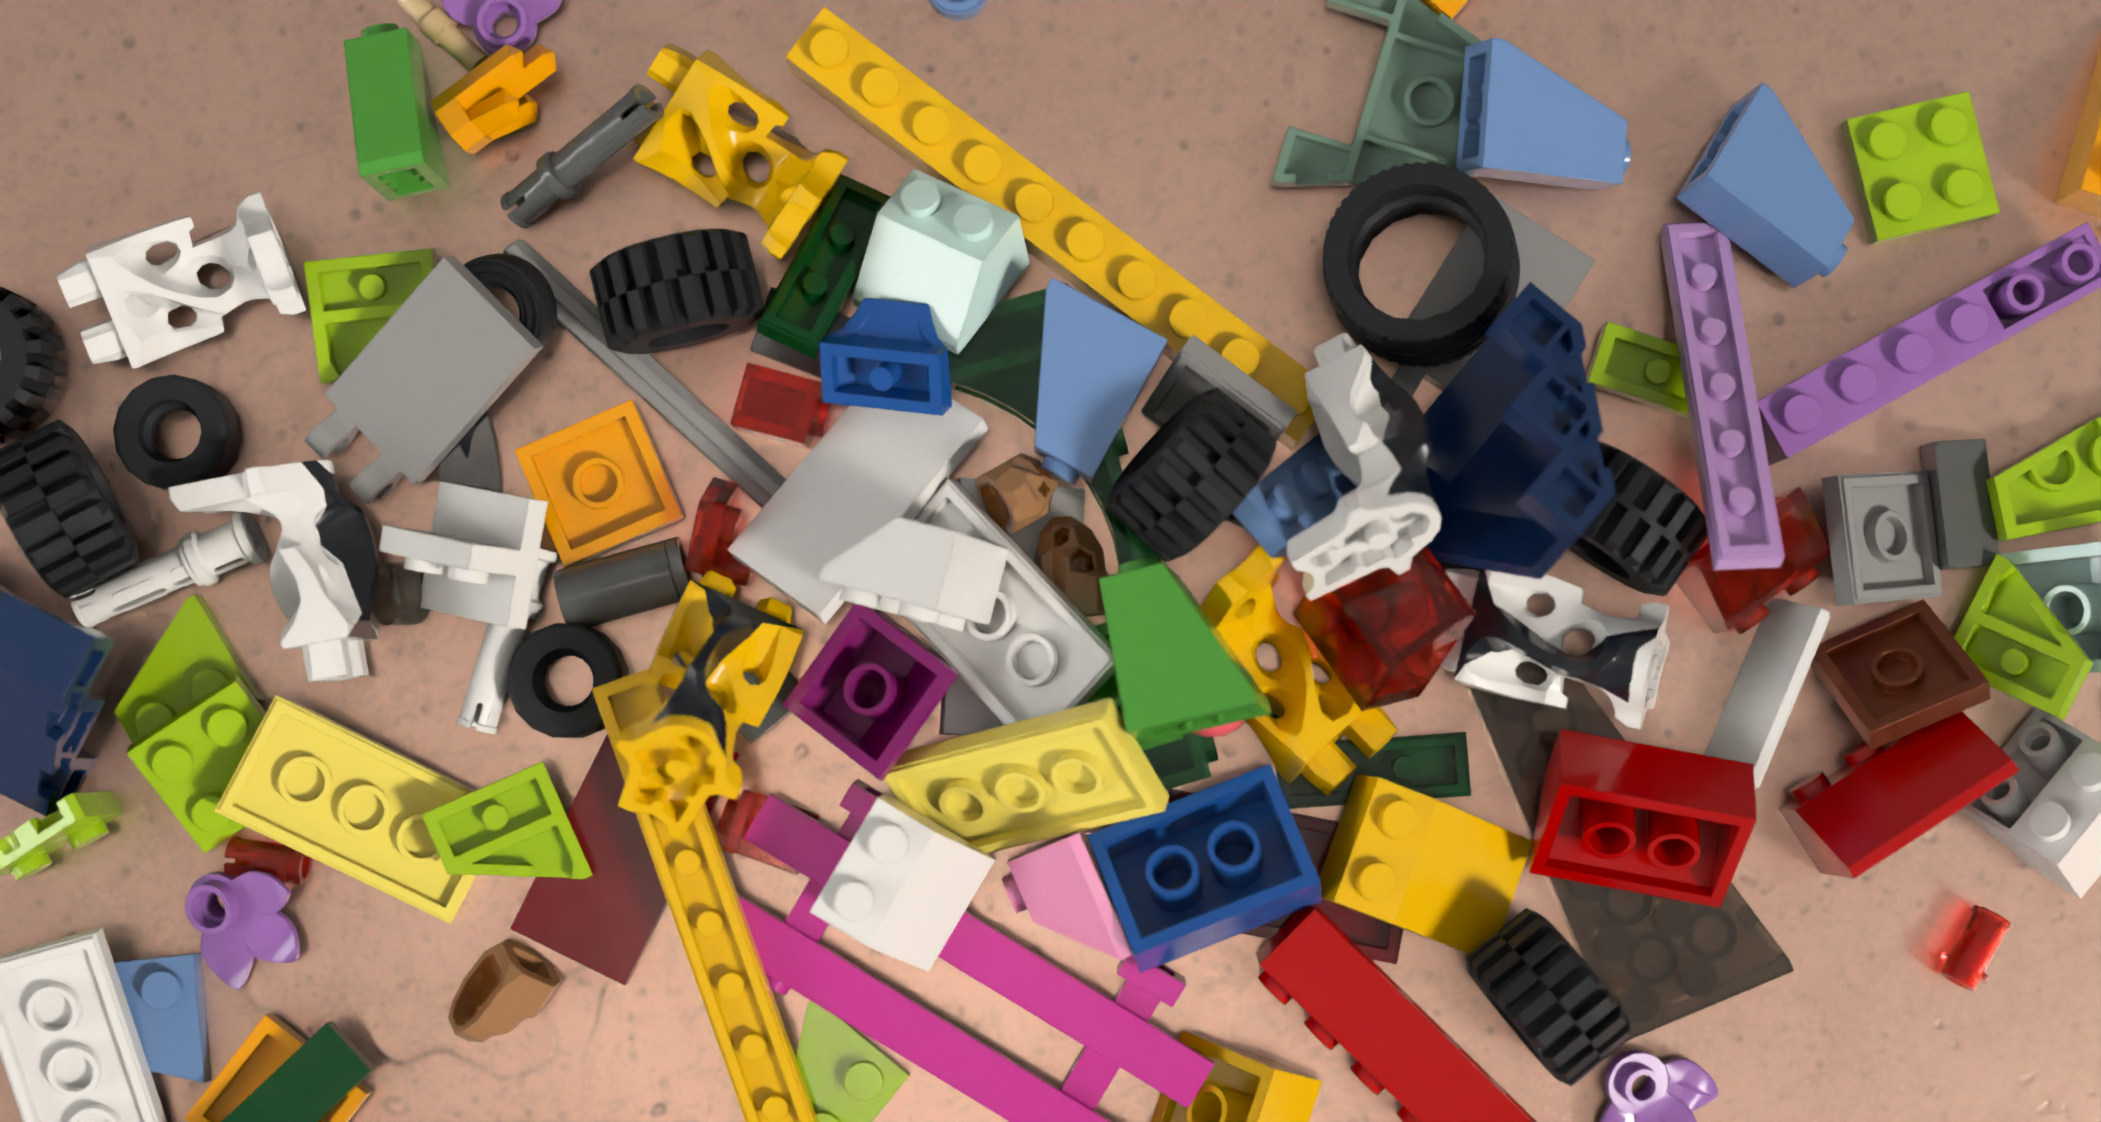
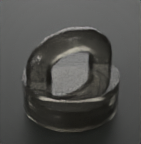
M386 562L379 566L372 612L378 622L384 626L420 624L427 619L432 611L420 608L424 573L404 569V562Z

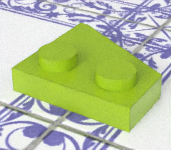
M435 248L304 262L320 384L336 382L437 265Z

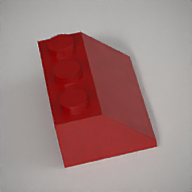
M1962 711L1873 750L1864 740L1842 756L1847 765L1828 777L1825 776L1823 771H1819L1793 786L1789 792L1794 799L1780 807L1779 811L1820 873L1855 879L2020 770L2014 761Z
M1560 729L1544 776L1529 863V873L1720 908L1757 821L1753 764Z

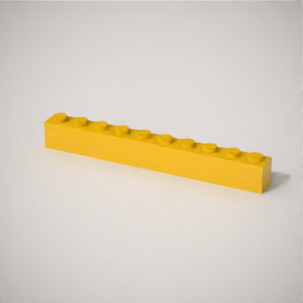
M826 7L822 8L787 53L785 58L793 76L919 171L1018 215L1028 253L1084 295L1166 338L1167 343L1162 354L1170 360L1174 361L1190 337L1195 335L1298 413L1277 439L1288 449L1292 450L1315 421L1307 398L1305 373L1309 371Z

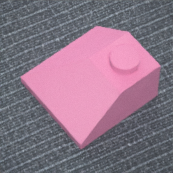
M1079 832L1063 835L1007 861L1012 873L1002 877L1001 880L1016 914L1028 909L1034 923L1119 960L1133 955Z

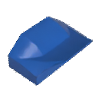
M864 298L854 315L843 328L827 335L819 342L823 403L943 416L952 407L947 347L937 336L927 303Z

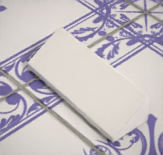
M1780 598L1771 599L1768 602L1705 752L1707 756L1753 764L1755 790L1761 785L1830 620V612L1822 608Z

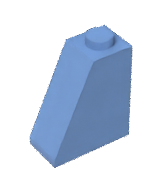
M1490 38L1465 47L1457 170L1466 172L1470 176L1586 190H1598L1623 184V175L1629 166L1631 157L1630 143L1626 139L1628 120L1505 39Z
M1763 82L1729 108L1676 197L1794 288L1817 274L1826 277L1840 264L1848 249L1843 244V241L1855 221L1773 89Z
M1053 277L1046 288L1035 453L1045 458L1040 466L1041 469L1074 486L1079 477L1092 483L1166 347L1167 339Z

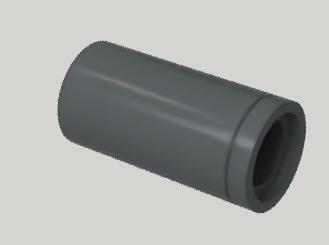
M678 536L553 572L556 595L565 623H577L588 628L678 603L690 579L693 580L683 545Z

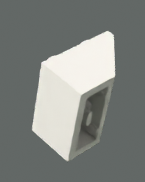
M896 517L822 566L818 580L842 586L839 597L841 600L963 632L966 620L985 625L990 624L1006 564L1008 549L956 531Z
M2035 708L2002 748L2020 771L1961 810L2030 868L2081 899L2101 875V743L2060 719Z

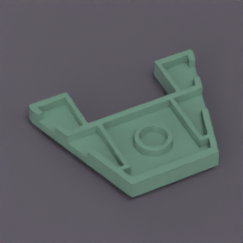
M1327 0L1325 5L1327 8L1387 26L1352 144L1349 145L1289 126L1270 185L1276 187L1358 186L1362 181L1368 180V177L1371 175L1379 174L1381 170L1391 169L1390 167L1395 165L1402 166L1405 163L1415 164V162L1423 164L1433 162V164H1444L1446 167L1456 168L1465 47L1479 43L1482 40L1445 14H1437L1419 0Z

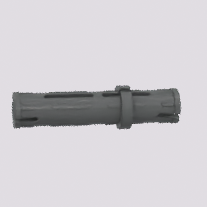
M636 84L624 97L558 152H546L537 160V169L511 191L501 196L500 202L503 210H508L514 204L519 206L507 215L509 219L521 228H528L560 199L567 200L577 195L582 190L583 180L651 124L663 117L664 111L661 103H656L650 109L647 107L657 97L647 87Z

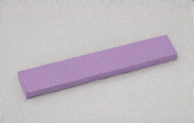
M1708 222L1663 224L1660 241L1713 570L1780 567L1785 556L1730 239Z

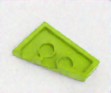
M2101 415L1986 479L1999 542L2101 523Z

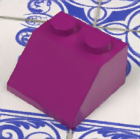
M854 603L782 706L878 780L884 781L959 674L931 647L887 614L878 609Z

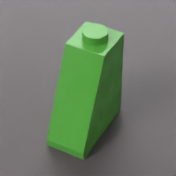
M393 23L376 24L360 31L361 37L344 41L356 156L360 177L388 201L449 188L450 185L435 114L430 104L431 95L419 41L406 27L399 29L398 25Z
M1138 559L1120 565L1118 567V574L1099 578L1126 733L1143 743H1148L1272 714L1267 697L1182 579L1163 563L1157 564V561L1154 559Z

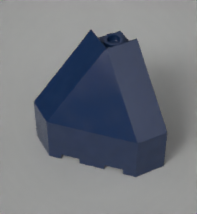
M1529 282L1493 322L1485 333L1487 336L1486 340L1424 413L1431 446L1426 473L1432 495L1441 514V525L1433 540L1413 557L1541 580L1616 493L1611 468H1604L1598 439L1603 433V427L1594 383H1587L1582 353L1587 347L1582 323L1532 282Z
M1 585L0 794L47 817L59 810L56 804L58 801L72 793H79L96 760L95 757L81 751V748L106 700L89 691L116 639L94 628L75 626L15 596Z

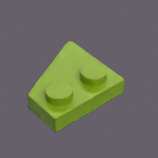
M1996 554L1954 638L1987 678L1991 688L2064 721L2093 662L2017 567L2006 557Z
M194 594L184 601L119 702L114 713L130 740L134 743L235 675L240 677L258 702L262 701L263 698L201 595Z
M543 761L421 814L447 874L585 879L593 875Z
M113 792L72 793L56 803L59 808L58 811L41 820L38 817L31 819L13 830L6 837L0 839V876L13 874L16 881L25 879L50 866L53 862L48 854L70 843L73 850H76L107 835L109 830L105 823L123 814Z
M810 1001L808 1003L796 1060L818 1122H872L910 1076V1072L855 1027L814 1002Z

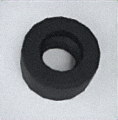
M175 374L150 378L132 389L119 406L113 427L116 452L126 469L145 484L169 490L168 487L226 476L237 462L243 440L240 418L228 398L210 385L196 379ZM172 411H189L196 416L200 423L201 435L199 443L194 451L185 458H168L161 453L157 446L156 434L158 426L164 417Z
M554 623L534 631L517 647L508 668V693L516 713L532 729L551 737L583 738L605 729L594 694L591 690L589 696L583 702L574 706H563L556 703L548 695L545 688V675L549 666L555 660L564 656H575L583 659L593 674L592 688L628 676L629 669L622 651L606 634L577 623Z

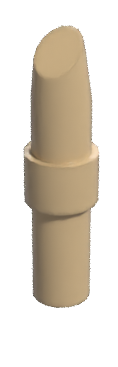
M395 0L404 12L419 25V30L435 45H441L468 72L489 58L484 51L457 27V22L441 7H435L429 0Z

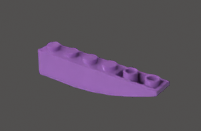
M2086 222L1758 399L1769 466L1793 456L2101 288V244L2089 223Z

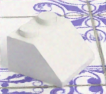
M884 792L877 798L810 912L865 946L929 972L996 859Z

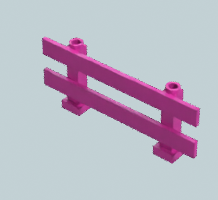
M859 779L853 782L839 806L849 811L850 814L838 833L772 793L769 795L744 839L810 879L785 922L738 894L772 990L786 995L790 988L1009 1122H1113L1096 1112L1095 1108L1119 1068H1122L1184 1107L1189 1108L1215 1062L1148 1022L1160 1001L1173 1008L1186 986L1184 976L1164 964L1140 973L1135 959L1131 955L1120 960L1117 965V975L1125 980L1112 1000L965 911L938 957L1084 1045L1083 1050L1060 1088H1057L819 943L829 923L812 914L810 910L877 798L882 793Z

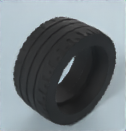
M1415 162V164L1405 163L1402 166L1395 165L1390 167L1391 169L1381 170L1379 174L1371 175L1368 177V180L1362 181L1355 190L1352 189L1349 195L1343 199L1341 206L1337 207L1333 218L1330 220L1329 229L1326 231L1323 246L1325 286L1334 309L1346 330L1362 346L1373 352L1376 356L1392 363L1394 361L1398 365L1410 367H1437L1445 363L1447 365L1453 361L1463 359L1466 355L1470 356L1486 340L1487 336L1485 333L1493 322L1516 298L1520 278V259L1514 231L1505 210L1495 196L1477 179L1471 178L1466 172L1459 171L1454 167H1446L1444 164H1433V162H1427V164ZM1417 214L1447 215L1469 225L1480 238L1485 254L1483 274L1473 292L1452 310L1426 319L1394 318L1376 309L1364 295L1359 279L1360 261L1372 240L1392 223Z

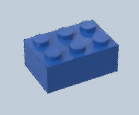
M1271 764L1167 804L1164 812L1122 821L1087 835L1095 861L1140 973L1322 902L1320 879Z

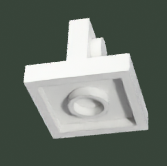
M440 481L431 532L383 525L379 551L405 556L404 569L424 573L418 607L506 628L526 630L548 502Z

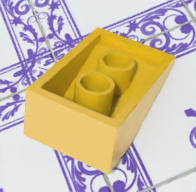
M1356 774L1319 876L1321 896L1324 900L1470 954L1503 927L1533 841L1437 799L1380 777Z

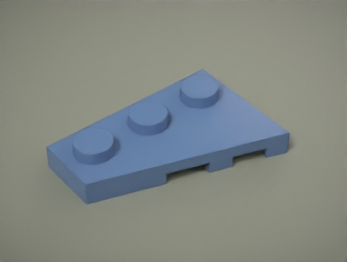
M1319 433L1257 483L1232 513L1271 558L1288 556V540L1332 514L1339 499L1354 491L1357 486L1346 478L1333 463L1324 448Z
M201 953L115 961L114 964L150 1071L202 1083L211 1081Z

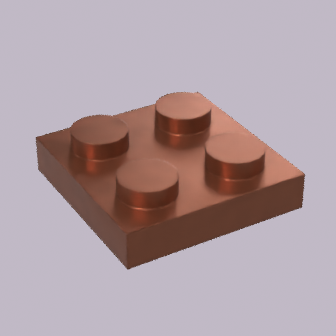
M1924 599L1820 643L1810 665L1871 750L1991 699L1990 683Z

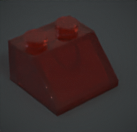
M1800 486L1774 495L1785 556L1780 567L1713 570L1708 542L1697 551L1676 581L1678 587L1714 634L1730 631L1732 628L1739 635L1743 634L1770 614L1765 603L1784 589L1789 596H1792L1820 576L1821 573L1815 565L1827 557L1830 551L1809 499Z
M1425 546L1412 557L1410 570L1398 575L1390 568H1380L1312 601L1304 595L1293 615L1363 712L1419 697L1475 617L1476 612L1427 546Z

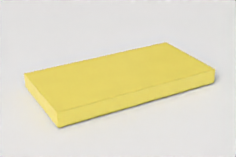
M276 693L214 812L449 924L452 923L476 875L447 874L421 815L475 791L474 789Z
M1111 698L904 751L885 778V781L899 801L985 853L1164 812L1169 799V794L1135 737L1126 733L1124 719Z

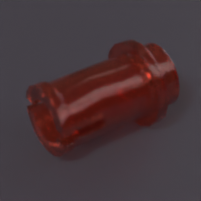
M233 836L227 844L224 858H235V862L224 863L225 874L234 877L251 870L267 872L277 877L289 889H292L296 884L305 885L312 869L313 858L282 843Z
M1973 905L1971 914L1950 953L1943 952L1939 958L1944 963L1939 974L1954 984L1975 992L1979 983L1986 984L1990 977L1985 971L2006 932L2012 927V923L1985 907Z

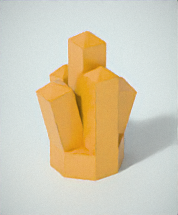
M538 43L524 54L520 49L506 44L431 100L432 109L458 145L465 152L474 155L491 141L537 121V101L526 93L557 71L555 53L553 50Z

